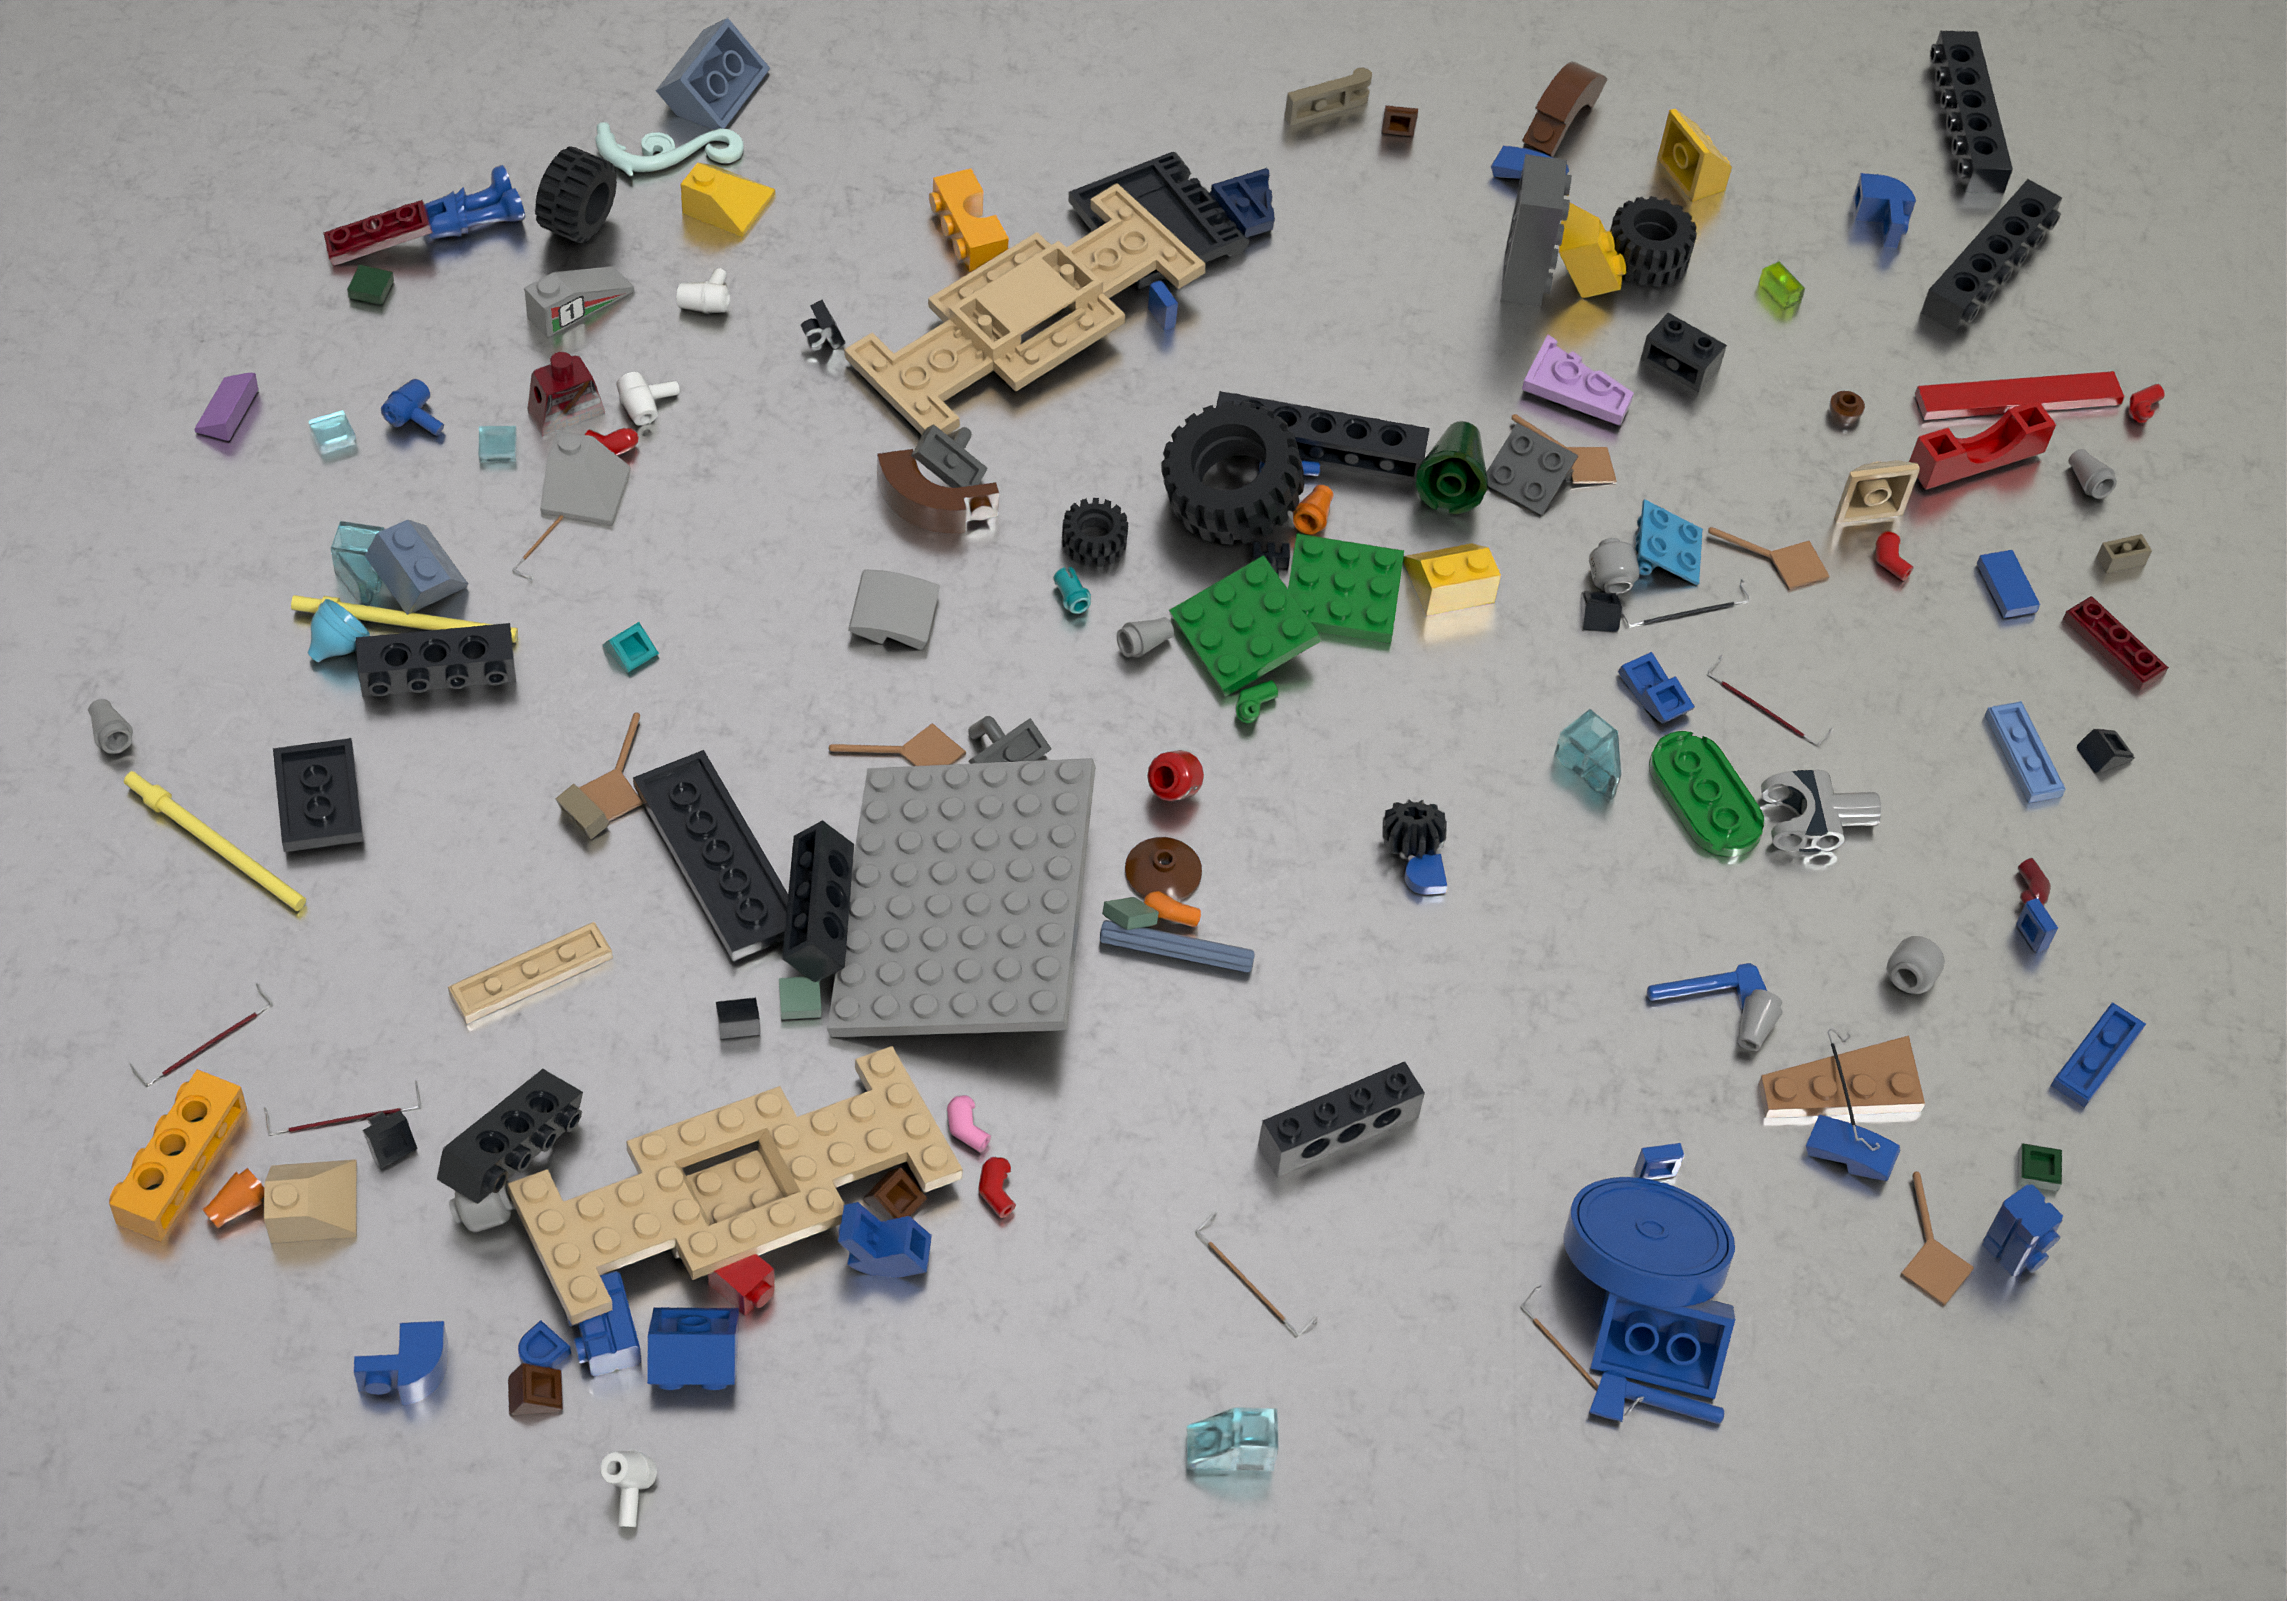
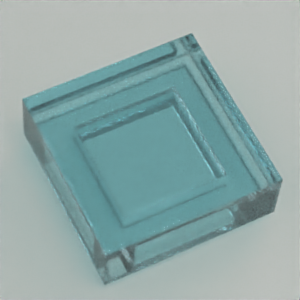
M343 410L309 421L310 430L322 455L357 444L356 435Z
M479 426V462H516V426Z

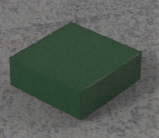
M359 265L347 288L348 298L382 305L394 282L393 272Z
M2022 1143L2018 1150V1185L2026 1186L2027 1184H2033L2036 1188L2059 1191L2062 1185V1150Z

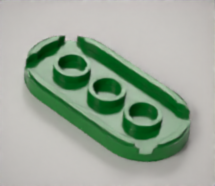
M1676 731L1660 738L1651 753L1649 761L1650 773L1692 839L1704 850L1723 857L1741 856L1753 850L1759 843L1763 833L1764 815L1760 806L1720 747L1713 740L1702 736V738L1692 736L1693 732Z

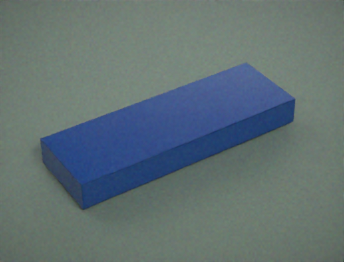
M2112 1002L2056 1075L2050 1086L2085 1108L2143 1031L2146 1023Z

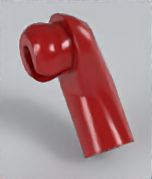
M621 428L605 436L593 430H587L584 434L593 436L617 456L633 449L639 439L636 431L630 428Z

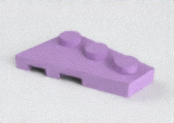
M1547 335L1524 379L1522 390L1620 426L1632 402L1634 393L1603 371H1593L1581 363V356L1573 351L1568 354L1556 346V339Z

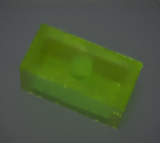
M1780 261L1762 269L1759 279L1760 286L1784 311L1801 303L1805 287Z

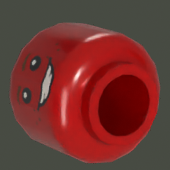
M1177 750L1161 753L1154 758L1148 767L1147 779L1152 792L1160 799L1177 801L1191 798L1200 790L1203 784L1204 772L1202 764L1196 756L1187 751Z

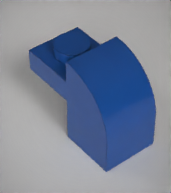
M1861 173L1853 196L1855 221L1882 223L1884 247L1897 248L1901 235L1907 234L1909 220L1916 203L1915 196L1911 189L1898 179L1886 175Z
M859 1202L844 1205L842 1220L839 1226L838 1243L849 1251L848 1265L855 1270L868 1275L899 1278L927 1272L932 1235L910 1216L881 1222Z
M444 1321L400 1323L399 1354L354 1356V1376L358 1392L366 1391L370 1394L380 1395L386 1394L391 1390H398L402 1405L419 1402L431 1395L443 1381L447 1369L448 1339Z

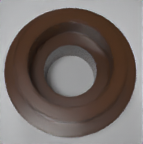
M1839 391L1831 397L1829 407L1831 415L1835 420L1848 424L1855 422L1862 416L1865 403L1854 392Z

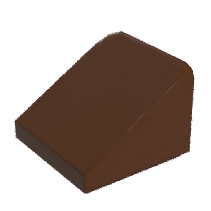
M1385 105L1381 133L1414 136L1418 109Z
M900 1167L889 1171L863 1199L868 1205L888 1220L911 1216L927 1197Z
M526 1363L519 1365L508 1377L509 1414L528 1415L560 1412L563 1409L561 1370Z

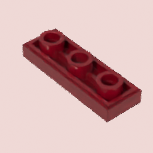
M419 200L337 227L323 234L329 260L335 266L433 232L426 205L423 200Z
M2090 596L2066 611L2063 620L2139 691L2166 674L2169 667L2094 597Z

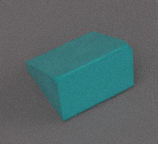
M637 622L603 644L608 654L627 673L659 654L640 622Z

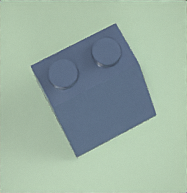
M407 519L378 532L365 554L366 559L407 615L468 586V582L426 525Z

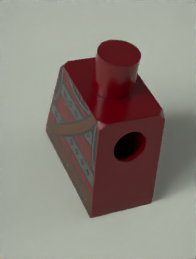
M557 352L551 356V364L535 369L531 373L527 411L542 437L605 414L596 383L580 356H571L566 352Z

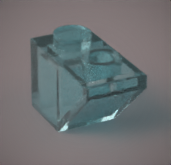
M340 521L330 549L335 574L360 605L370 606L373 595L379 594L381 590L382 579L366 559L365 554L376 534L385 530V528Z
M1589 709L1560 732L1554 755L1566 768L1572 769L1582 777L1594 791L1600 792L1608 800H1612L1616 795L1622 775L1618 731Z
M1232 1408L1187 1425V1469L1274 1471L1279 1449L1277 1409Z

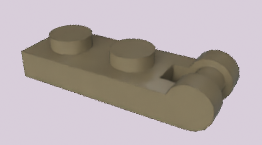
M1361 67L1355 69L1353 75L1287 93L1284 118L1291 126L1366 104L1370 93L1367 87L1371 85L1372 72L1367 68Z

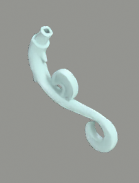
M601 122L596 126L597 136L595 142L600 155L629 176H633V172H653L673 166L711 141H722L729 145L724 149L714 148L710 144L705 147L707 156L721 164L735 162L742 156L744 151L743 140L737 133L729 129H717L702 134L675 148V143L669 135L660 132L649 133L641 140V149L645 156H639L625 152L626 147L616 143L615 136L611 133L608 123ZM656 151L661 152L656 155H653V153Z

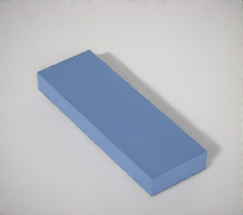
M2022 701L1988 707L1985 717L2027 802L2033 803L2062 797L2066 789Z

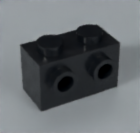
M1668 312L1646 336L1640 360L1700 392L1720 369L1727 345Z

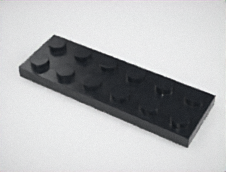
M701 750L633 777L635 790L732 960L735 961L783 941L788 893L705 751Z

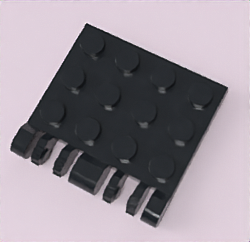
M1176 152L1164 154L1069 191L1068 202L1091 231L1106 223L1091 209V199L1118 183L1204 263L1225 254L1230 257L1243 252L1249 245V240L1241 230L1237 229L1233 221L1224 223L1227 217L1226 212L1219 208L1218 202L1201 185V182L1197 178L1195 179V177L1189 180L1192 173ZM1156 269L1134 284L1138 289H1141L1154 282L1163 280L1165 277Z

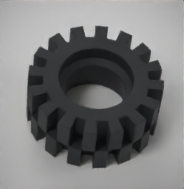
M1086 498L1080 500V507L1074 503L1071 505L1070 511L1066 510L1062 526V547H1065V553L1068 556L1074 554L1073 560L1079 563L1081 559H1085L1084 565L1091 567V561H1096L1097 567H1101L1104 565V560L1111 564L1115 562V556L1120 558L1123 555V550L1127 546L1128 522L1125 512L1121 513V507L1116 504L1111 508V501L1105 499L1104 504H1099V498H1093L1092 503L1088 504ZM1095 527L1105 530L1108 534L1101 537H1092L1084 534L1082 530Z

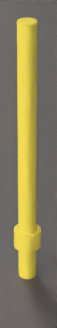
M293 595L291 601L292 610L315 613L325 599H330L344 607L358 620L424 630L493 625L419 613L407 615L405 611L341 602L340 598L323 596L322 599ZM511 627L512 642L516 643L518 628Z
M134 771L126 775L124 784L143 797L144 804L157 813L163 812L295 911L303 908L306 903L305 897L172 800L171 793L158 784L153 786Z

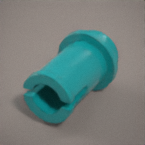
M1068 567L1067 569L1070 577L1066 568H1061L1054 574L1053 580L1064 597V607L1074 614L1086 611L1091 605V593L1088 589L1083 588L1074 568Z

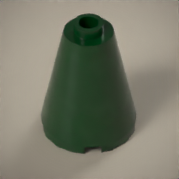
M1465 421L1455 422L1447 428L1420 464L1416 475V488L1420 498L1436 510L1438 507L1448 509L1450 514L1469 512L1480 505L1488 487L1480 431L1475 425Z

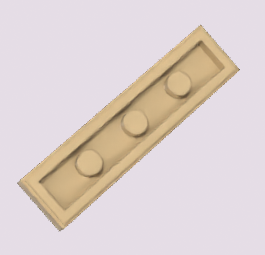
M592 922L448 986V991L465 1023L468 1024L613 959V954L596 923Z

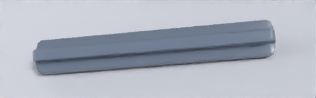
M1110 920L1103 922L1100 931V941L1106 944L1243 972H1250L1253 967L1255 953L1247 948L1144 927L1126 930Z

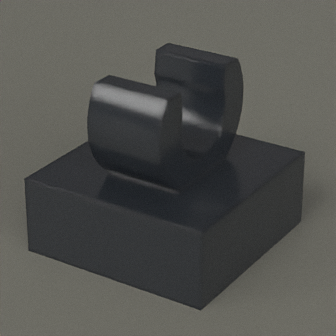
M821 299L810 305L816 318L808 319L800 326L812 347L821 345L826 338L833 349L846 344L824 301Z
M400 1110L388 1117L381 1111L367 1119L370 1126L365 1128L363 1133L373 1160L380 1169L418 1149L407 1118Z

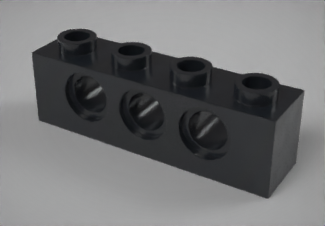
M510 623L356 637L358 676L362 697L385 696L406 692L421 693L427 690L461 689L468 686L500 685L516 682Z
M823 820L793 836L782 960L813 982H818L845 968L854 843Z
M1404 1061L1262 1120L1258 1146L1276 1177H1279L1419 1118L1425 1092Z
M541 1069L443 1148L436 1180L477 1204L492 1192H499L512 1175L516 1172H523L535 1156L541 1151L547 1152L558 1137L566 1131L571 1132L577 1126L582 1116V1111L579 1108L583 1091L545 1069Z

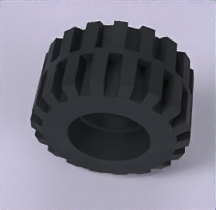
M569 146L561 150L547 167L538 187L535 215L540 227L577 243L589 241L602 227L612 208L617 187L615 166L605 159L576 147Z
M1649 196V199H1644L1643 197L1635 198V202L1629 200L1624 203L1623 207H1619L1616 210L1610 231L1614 238L1617 255L1622 254L1625 260L1626 274L1624 275L1626 280L1630 282L1633 280L1639 282L1638 285L1643 286L1652 284L1654 287L1660 286L1661 283L1671 284L1674 279L1679 280L1683 276L1684 271L1688 269L1697 236L1696 223L1691 221L1692 216L1689 212H1683L1682 206L1678 204L1673 205L1670 200H1658L1657 197Z

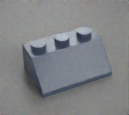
M727 17L703 29L656 89V92L678 117L712 130L725 129L769 71L770 67Z

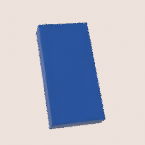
M2013 550L1980 555L1977 565L2003 617L2008 618L2037 613L2040 603Z

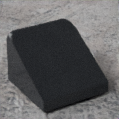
M1581 592L1583 628L1585 630L1617 632L1620 628L1622 605L1618 594Z
M2093 729L2077 745L2078 751L2095 773H2101L2124 765L2135 758L2116 730Z
M756 997L716 1002L720 1039L760 1035V1017Z

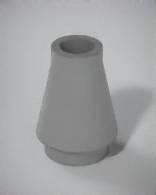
M2079 449L2070 456L2068 463L2073 468L2087 495L2094 498H2103L2114 490L2117 479L2113 469L2091 456L2085 449Z
M1166 617L1156 620L1125 623L1122 629H1119L1117 632V644L1124 656L1140 658L1163 641L1172 638L1174 629L1172 623Z
M98 699L92 702L88 712L91 716L94 741L97 747L111 754L127 749L132 742V726L112 707L108 700Z
M1756 989L1752 991L1751 996L1745 998L1741 1030L1737 1040L1741 1047L1750 1051L1760 1050L1763 1041L1783 1013L1781 1009L1782 1001L1777 995L1766 990Z

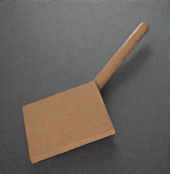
M1512 415L1511 419L1514 422L1578 455L1577 460L1572 466V469H1574L1571 477L1573 484H1612L1617 482L1608 447H1566L1520 416Z
M1714 527L1708 529L1709 534L1771 558L1788 590L1830 577L1810 540L1770 551Z
M635 712L632 716L615 769L579 787L604 812L608 822L643 804L622 773L640 719L638 712Z
M933 723L903 746L831 744L828 747L831 752L899 753L913 766L951 765L966 754L963 748Z
M1915 1171L1912 1176L1926 1243L1902 1271L1901 1275L1945 1306L1974 1270V1267L1934 1239L1921 1174Z

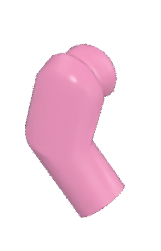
M966 1095L956 1096L952 1098L947 1107L949 1131L954 1137L981 1153L989 1144L991 1135L973 1125L972 1109L975 1108L973 1099Z

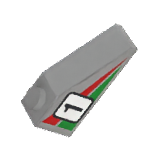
M614 266L553 272L524 288L527 317L548 338L634 292V286Z

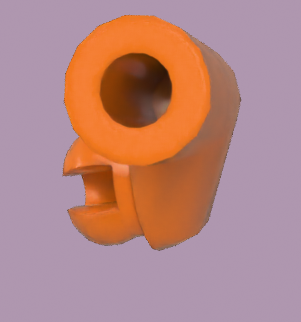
M1159 891L1151 892L1145 897L1144 903L1159 911V918L1190 927H1196L1200 921L1201 910L1199 908L1182 904Z

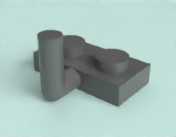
M934 424L927 427L911 455L951 488L979 485L988 469L965 450L972 436L971 430L966 427L960 428L949 435H946Z
M985 716L968 729V734L972 739L977 740L987 734L993 743L968 761L970 764L1036 761L1052 749L1031 718L1006 735L991 716Z

